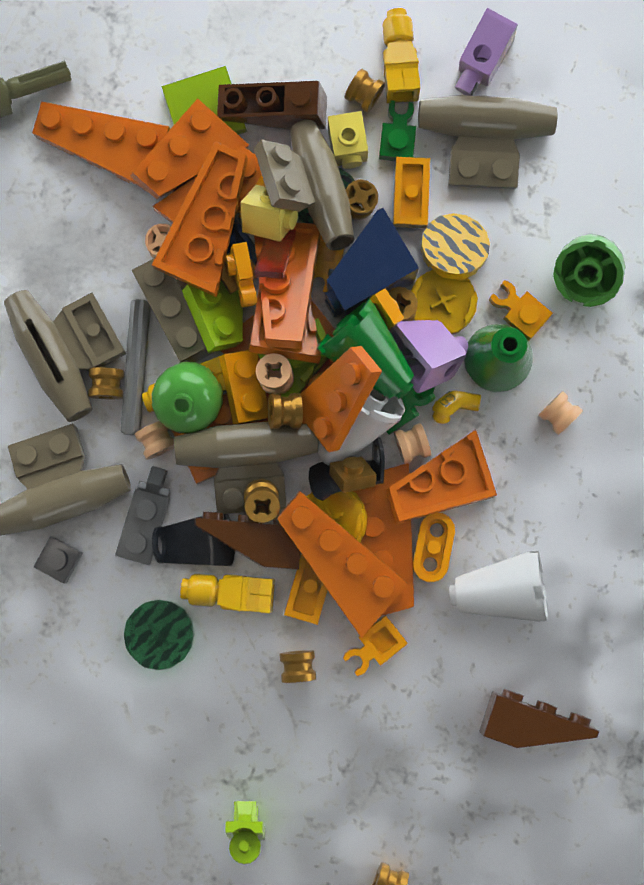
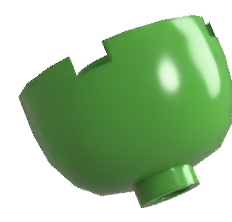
M588 234L576 237L563 247L556 259L553 277L557 289L565 299L571 302L575 300L584 303L583 306L593 307L605 304L616 296L623 284L626 266L621 250L613 241L604 236Z
M180 362L167 368L157 378L152 390V408L157 419L166 428L177 433H192L207 428L217 418L223 405V389L221 384L218 383L217 378L208 367L196 362Z

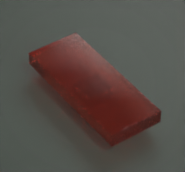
M296 229L289 230L280 242L267 238L264 239L254 270L255 276L284 278L296 237Z

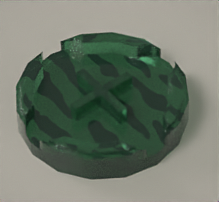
M162 599L145 602L135 609L126 621L124 630L125 646L129 654L144 668L154 670L172 668L184 660L192 649L195 636L193 621L186 610L175 602Z

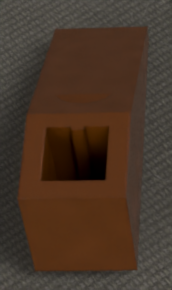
M319 81L219 85L217 116L222 121L290 130L299 121L313 120L319 129H326L327 95Z
M203 512L202 518H194L195 527L259 566L299 570L300 551L277 518L273 519L272 524L255 522L247 515H238V521L224 520V513Z
M505 688L502 694L492 691L479 730L484 737L515 748L597 738L599 730L590 726V718L573 712L567 718L556 714L558 708L556 706L539 700L533 706L522 702L524 695Z

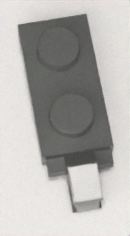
M152 466L147 483L139 481L137 489H135L115 556L145 565L151 564L153 557L152 533L155 527H162L170 501L168 498L170 490L163 488L168 473L167 470Z

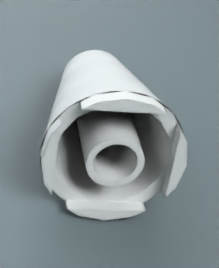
M372 389L338 451L328 452L318 440L317 455L319 459L325 464L330 465L331 462L343 461L345 458L355 456L401 420L405 412L402 399H397L395 396L387 399Z
M528 551L455 577V584L449 585L451 605H458L459 612L537 622L547 621L545 584H543V570L539 551Z

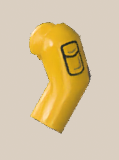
M455 390L447 392L435 401L432 407L434 411L432 414L433 420L439 424H446L450 421V416L458 409L479 411L481 395Z

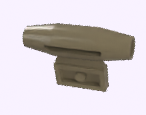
M457 95L420 100L418 108V128L458 137L450 151L449 186L518 188L520 153L514 140L554 135L558 119L557 107L509 97Z
M302 120L291 127L292 150L289 145L261 139L254 147V151L271 206L298 212L308 208L309 214L328 249L342 250L349 247L354 242L349 198L334 154L317 124L313 120Z
M28 290L13 293L5 299L4 305L15 339L42 390L68 422L83 418L93 408L80 370L103 367L126 355L93 292L63 307L54 321L51 320Z
M268 421L214 426L175 436L176 465L218 468L214 477L217 513L245 512V488L249 483L258 479L269 480L275 484L278 489L280 509H284L286 507L284 472L278 463L318 453V439L307 424L304 423L298 429H292L289 425H282L279 429H271ZM258 503V504L256 505V506H258V505H260V506H263V505L266 506L264 503H262V504Z
M73 423L8 445L16 478L27 490L0 504V536L42 529L94 511L131 491L130 480L124 466L120 464L82 471L86 457L77 427Z

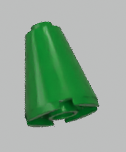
M370 299L366 303L362 302L336 324L337 328L332 333L334 336L331 337L327 334L317 346V350L333 362L339 359L350 347L362 346L382 370L373 389L387 399L394 396L397 399L402 398L414 385L411 382L414 373L375 304Z
M491 324L476 331L469 339L464 365L467 373L480 388L491 392H505L517 387L527 378L532 367L533 354L527 338L520 330L505 324Z

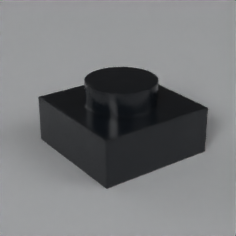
M50 536L34 568L65 584L68 582L83 552L54 536Z

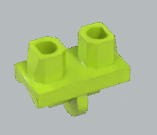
M234 801V821H226L225 833L231 839L229 845L230 854L236 862L244 865L251 864L258 858L261 851L259 840H265V827L263 822L258 821V806L255 801Z

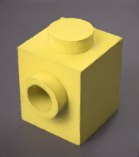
M362 111L328 116L330 146L337 166H342L344 169L361 166L362 162H366L368 159V145Z
M255 185L241 201L243 233L280 242L288 231L296 226L298 211L272 207L266 187Z

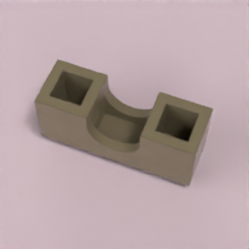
M155 258L132 269L139 286L179 361L197 362L214 353H208L177 280L154 269L152 263Z

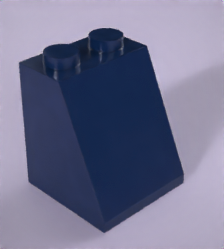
M383 207L376 211L327 279V292L324 293L326 297L324 301L334 318L340 316L342 320L359 304L366 302L385 288L387 291L396 287L407 288L415 282L419 267Z

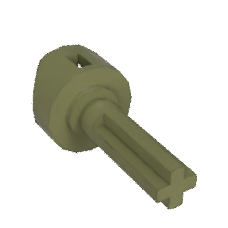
M65 60L10 78L7 81L0 78V118L13 114L11 99H17L71 81V73Z

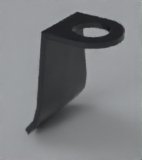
M378 437L372 443L371 460H365L377 474L376 485L383 484L385 468L384 447L381 438ZM324 462L311 466L308 475L310 489L313 495L321 501H324L332 494L341 492L338 485L329 475L330 465Z
M224 514V520L231 521L229 514ZM194 518L164 527H155L152 533L153 554L159 564L232 566L235 550L195 527ZM158 537H160L162 543L161 554L158 548Z

